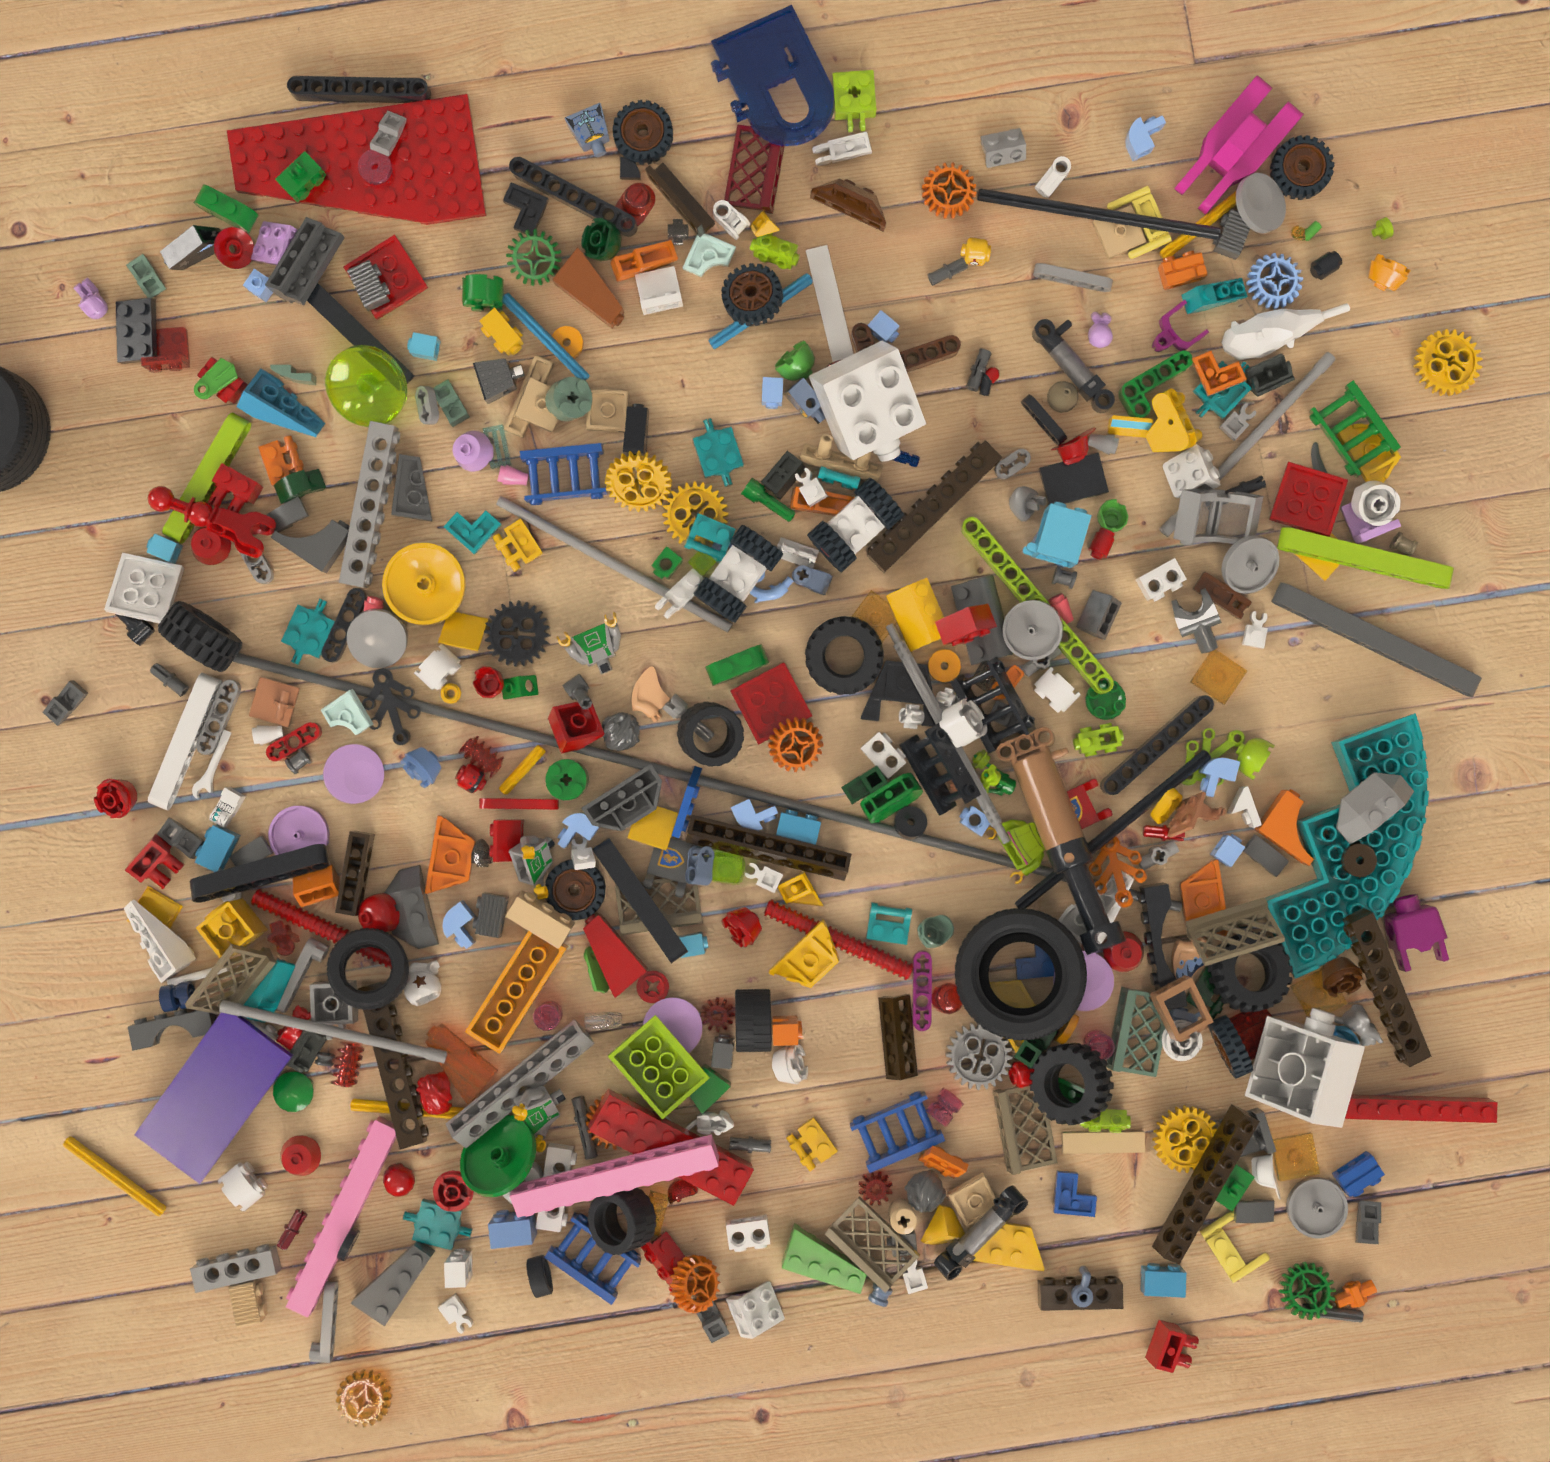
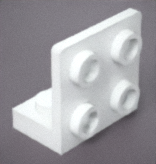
M674 266L635 275L643 315L683 307Z
M767 1281L743 1296L732 1295L726 1298L739 1334L743 1338L753 1339L785 1319L771 1282Z

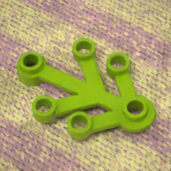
M1206 728L1201 734L1203 738L1201 751L1206 750L1210 754L1211 759L1218 758L1231 747L1240 746L1241 743H1244L1245 735L1239 730L1230 731L1227 735V740L1210 753L1211 741L1215 737V731L1211 728ZM1206 731L1211 732L1210 738L1205 736ZM1236 734L1240 736L1239 742L1234 740ZM1188 741L1185 745L1187 750L1185 764L1194 758L1195 752L1199 749V744L1196 741ZM1190 743L1195 744L1193 751L1189 749ZM1199 768L1192 774L1190 779H1185L1182 784L1187 786L1193 785L1196 781H1202L1203 778H1206V775L1199 773ZM1220 779V782L1217 783V785H1221L1224 782V779Z

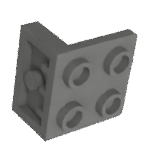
M1258 1107L1247 1110L1248 1113L1260 1122L1240 1157L1261 1150L1268 1154L1277 1152L1264 1112Z

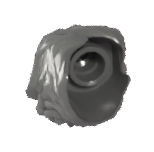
M619 712L604 719L602 728L607 748L622 751L640 742V727L636 717L628 713Z
M933 1170L915 1174L904 1188L907 1191L909 1204L920 1213L932 1212L938 1205L943 1203L946 1197V1190L943 1187L942 1181Z

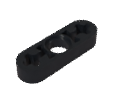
M1027 395L1021 401L1026 411L1055 444L1060 446L1067 440L1064 431L1032 395Z

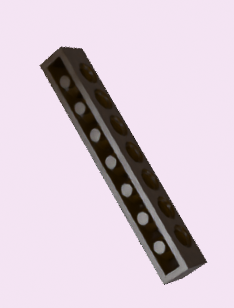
M986 440L982 444L978 441L970 449L972 453L967 458L963 456L955 464L957 468L953 472L948 470L941 477L942 482L938 486L934 484L926 492L928 496L923 501L919 498L911 506L914 509L911 513L907 514L905 512L904 516L897 521L899 524L894 529L891 527L883 533L884 539L880 543L875 541L868 548L870 552L867 557L883 573L903 556L1002 459V456ZM977 458L981 460L982 466L980 468L974 467L971 462L972 459ZM960 472L965 473L967 481L960 482L957 479V474ZM950 487L953 495L945 496L942 488ZM928 502H937L938 509L934 511L930 510L928 508ZM921 515L924 523L921 525L915 524L913 516ZM900 529H906L909 532L907 539L899 537L898 531ZM886 543L894 545L895 551L893 553L884 551Z
M695 815L691 816L686 836V843L703 847L708 846L715 850L842 881L846 879L852 856L851 853Z
M1362 908L1342 918L1345 924L1343 926L1344 932L1351 939V949L1358 956L1360 961L1358 966L1367 978L1365 983L1374 995L1373 1003L1381 1012L1380 1020L1387 1027L1389 1032L1387 1037L1396 1049L1394 1053L1397 1060L1412 1067L1432 1057L1374 913L1366 908ZM1365 931L1364 937L1361 938L1362 933Z
M386 981L361 987L358 990H376L384 985ZM387 1004L381 1010H363L370 1035L402 1042L400 1036L403 1033L400 1024H397L395 1019L397 1010L394 1004ZM382 1018L388 1021L389 1025L386 1030L380 1027ZM373 1046L399 1149L428 1141V1127L426 1124L423 1125L422 1116H424L421 1104L418 1105L416 1098L418 1096L417 1086L412 1083L411 1079L413 1070L406 1060L408 1054ZM393 1058L399 1062L397 1070L390 1066V1061ZM397 1079L404 1081V1088L402 1090L398 1089L395 1085ZM402 1099L409 1101L410 1107L408 1110L401 1107ZM407 1119H412L415 1122L413 1130L407 1128Z
M1231 1104L1152 1245L1164 1259L1180 1265L1260 1121L1247 1111Z

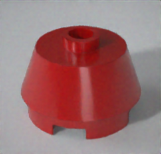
M207 526L201 527L194 533L191 539V551L194 557L205 565H216L223 562L231 551V540L206 530Z
M106 779L96 787L98 790L97 796L94 797L95 806L100 813L104 812L110 818L126 816L137 802V791L133 784L127 780Z
M746 907L727 912V916L722 919L724 929L728 927L732 935L731 939L739 947L744 946L746 948L748 945H753L762 931L758 916Z
M1123 931L1126 941L1104 949L1103 955L1112 969L1119 972H1129L1137 968L1142 962L1144 947L1141 940L1135 934Z
M294 1136L288 1139L282 1146L280 1152L281 1163L284 1169L292 1175H309L320 1164V1147L314 1139L308 1136Z
M460 1171L444 1172L434 1183L433 1196L435 1202L445 1211L456 1212L463 1210L473 1199L474 1191L465 1184Z

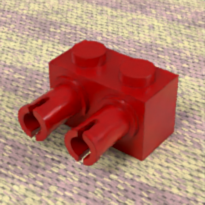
M221 463L211 480L215 483L216 488L207 503L220 508L227 493H232L234 498L227 509L240 513L245 503L249 502L254 505L264 487Z
M155 834L128 864L125 871L140 883L145 878H149L160 886L161 889H164L171 881V878L159 871L157 865L163 863L177 874L185 864L170 854L172 846Z
M1158 1320L1145 1358L1155 1369L1174 1373L1176 1365L1189 1368L1191 1365L1186 1362L1192 1364V1357L1189 1354H1182L1181 1351L1183 1346L1196 1349L1198 1346L1193 1343L1199 1344L1198 1336L1186 1334L1175 1323Z

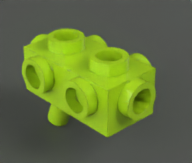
M773 233L757 237V239L753 238L750 245V250L754 251V257L764 263L776 264L780 269L791 270L799 261L800 254H797L798 245L773 236Z
M1112 723L1099 725L1100 729L1092 730V727L1079 729L1080 733L1075 734L1076 738H1073L1074 749L1079 750V754L1084 753L1085 757L1097 755V751L1103 749L1105 753L1117 751V747L1122 746L1121 741H1124L1122 729H1119L1118 726H1112ZM1106 734L1110 735V741L1108 742L1104 740V735Z
M1106 1109L1097 1118L1080 1123V1126L1088 1128L1090 1132H1101V1129H1109L1111 1133H1121L1126 1128L1130 1129L1131 1117L1127 1116V1110Z

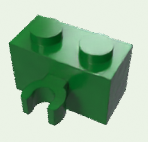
M304 151L275 180L298 203L300 200L306 199L310 191L324 181L326 173Z
M1236 1164L1216 1201L1233 1211L1255 1177Z

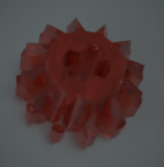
M716 997L715 1004L711 999H708L709 1006H702V1009L706 1012L700 1013V1017L706 1018L702 1021V1024L710 1023L709 1031L712 1030L713 1026H716L717 1033L720 1031V1026L726 1031L728 1029L726 1023L733 1024V1020L728 1017L735 1016V1012H728L733 1008V1005L730 1004L725 1007L727 999H724L721 1004L719 1003V997ZM715 1010L723 1013L721 1014V1019L713 1017Z
M878 1170L877 1175L871 1172L870 1177L863 1174L862 1177L865 1181H859L858 1183L862 1187L858 1190L859 1194L863 1195L862 1199L864 1201L870 1199L869 1204L873 1206L874 1201H877L878 1206H880L881 1199L888 1202L887 1195H892L893 1193L889 1189L893 1186L892 1181H887L889 1176L887 1174L882 1176L880 1170ZM875 1184H878L879 1189H876V1191L873 1192L872 1187H875Z

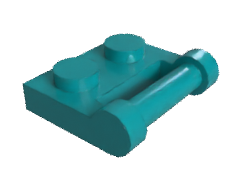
M821 466L818 475L822 482L832 485L834 482L842 484V488L853 490V488L858 489L861 478L833 471Z
M697 513L684 548L689 550L691 548L721 562L726 555L730 540L733 538L736 529ZM698 535L720 544V550L718 551L694 541L695 536Z
M872 902L866 939L907 945L912 908H892L879 906L878 903ZM876 914L904 917V922L876 919Z

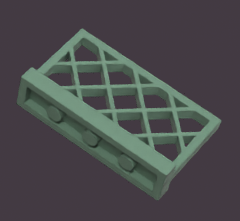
M1121 987L1108 1052V1065L1106 1066L1112 1071H1123L1151 1077L1157 1076L1162 1050V1035L1166 1028L1153 1006L1152 1000L1148 998L1151 992ZM1137 995L1143 996L1147 1001L1139 1009L1135 1004ZM1150 1006L1154 1015L1146 1020L1141 1012ZM1138 1014L1143 1023L1134 1029L1131 1024L1132 1018ZM1158 1018L1160 1027L1153 1032L1149 1023ZM1146 1026L1150 1035L1142 1040L1137 1032ZM1135 1035L1139 1043L1130 1049L1127 1044L1128 1038ZM1154 1038L1156 1048L1149 1052L1145 1043ZM1142 1046L1147 1054L1138 1060L1133 1052ZM1131 1055L1135 1063L1129 1068L1123 1067L1124 1059ZM1148 1058L1153 1063L1151 1071H1146L1141 1066Z

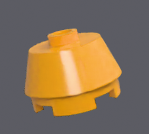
M1377 254L1374 261L1371 260L1368 279L1375 282L1374 286L1380 290L1385 291L1387 288L1396 291L1408 280L1407 276L1411 270L1394 260L1385 259L1383 255Z

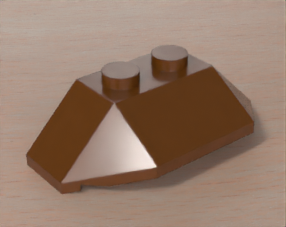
M840 178L812 188L811 199L884 232L886 220L878 198L872 190L868 188L861 189L855 186L856 184L851 180H842Z

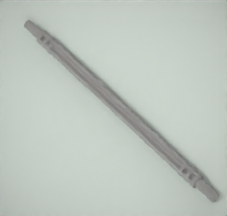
M892 623L886 626V629L895 644L894 648L935 724H938L942 720L943 711L906 642L902 641ZM962 746L959 748L955 747L981 793L976 799L991 827L994 826L1003 844L1011 841L1001 824L1002 819Z

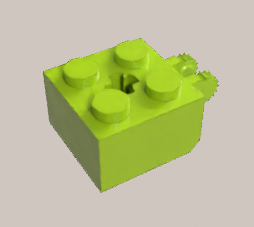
M874 70L833 73L832 89L835 120H847L848 132H853L852 119H860V131H865V118L876 117Z

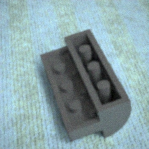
M306 217L265 286L274 294L292 304L296 302L305 305L345 237L340 232L326 228L321 222Z
M985 576L951 586L957 612L970 606L989 604L997 627L990 629V634L983 637H975L974 641L966 644L971 665L989 661L996 656L1002 658L1013 655L1014 653L1007 647L1003 638V623L1005 619L994 576Z

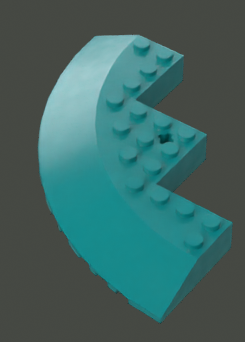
M1416 713L1331 742L1349 791L1353 790L1372 773L1401 775L1414 792L1406 805L1381 826L1351 844L1346 841L1336 828L1340 804L1297 820V826L1307 853L1314 859L1311 864L1317 878L1265 897L1268 909L1285 937V942L1278 944H1282L1285 948L1283 950L1285 955L1289 954L1291 960H1288V964L1293 967V972L1291 973L1294 979L1319 969L1320 966L1337 958L1336 956L1351 948L1352 942L1344 932L1343 926L1345 924L1342 918L1362 908L1373 912L1376 920L1382 918L1387 907L1398 896L1405 878L1411 872L1416 852L1419 851L1422 841L1421 834L1423 825L1426 823L1425 813L1429 797V791H1427V757ZM1327 830L1328 833H1326L1325 837H1323V831ZM1352 844H1365L1374 850L1377 864L1371 874L1365 877H1356L1344 870L1341 863L1342 853ZM1360 856L1357 857L1356 862L1360 864L1362 858ZM1365 931L1362 933L1361 938L1364 937Z

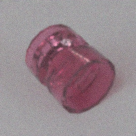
M555 1001L543 1002L533 1014L535 1025L543 1031L554 1029L562 1020V1007Z
M1092 1030L1084 1037L1083 1045L1090 1046L1092 1048L1091 1051L1097 1050L1101 1054L1099 1057L1101 1060H1107L1113 1055L1115 1049L1114 1041L1105 1032Z
M943 1087L936 1096L937 1101H932L926 1111L935 1120L947 1127L954 1118L953 1113H958L964 1103Z

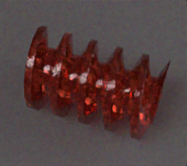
M477 735L466 741L458 753L462 754L465 752V759L472 757L470 763L475 764L478 762L477 768L481 769L484 767L483 774L490 773L489 779H491L502 767L504 756L497 759L498 752L495 751L491 754V746L483 748L485 741L478 744L479 736Z
M340 1042L344 1045V1048H338L337 1051L343 1054L342 1056H336V1059L341 1061V1064L334 1065L335 1068L339 1069V1072L332 1073L333 1076L337 1077V1080H332L330 1083L341 1087H353V1085L358 1083V1080L354 1077L359 1076V1071L356 1069L361 1067V1063L358 1061L363 1059L360 1053L364 1052L365 1049L356 1043Z

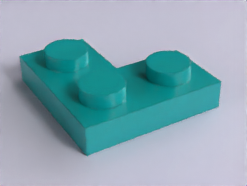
M485 510L473 525L456 512L444 525V528L475 555L502 524Z

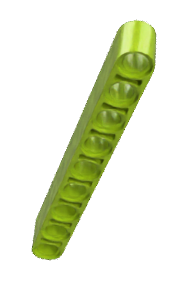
M1288 527L1281 528L1277 549L1441 589L1450 588L1454 570L1451 566Z

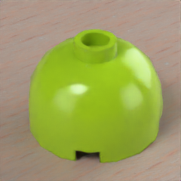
M1262 738L1250 739L1246 744L1241 743L1235 752L1238 754L1237 761H1240V772L1254 780L1256 776L1252 774L1254 771L1259 772L1271 753L1268 751V748L1273 749L1275 745Z

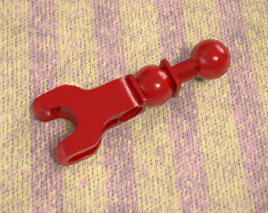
M165 486L154 487L149 491L147 497L150 507L155 511L164 512L172 509L183 513L184 522L187 523L189 520L195 526H207L206 530H210L216 535L233 541L240 553L254 558L262 555L264 546L262 541L253 535L262 534L269 536L277 527L273 518L260 512L239 514L225 508H218L217 506L212 508L207 502H195L194 497L187 503L175 498L172 491Z

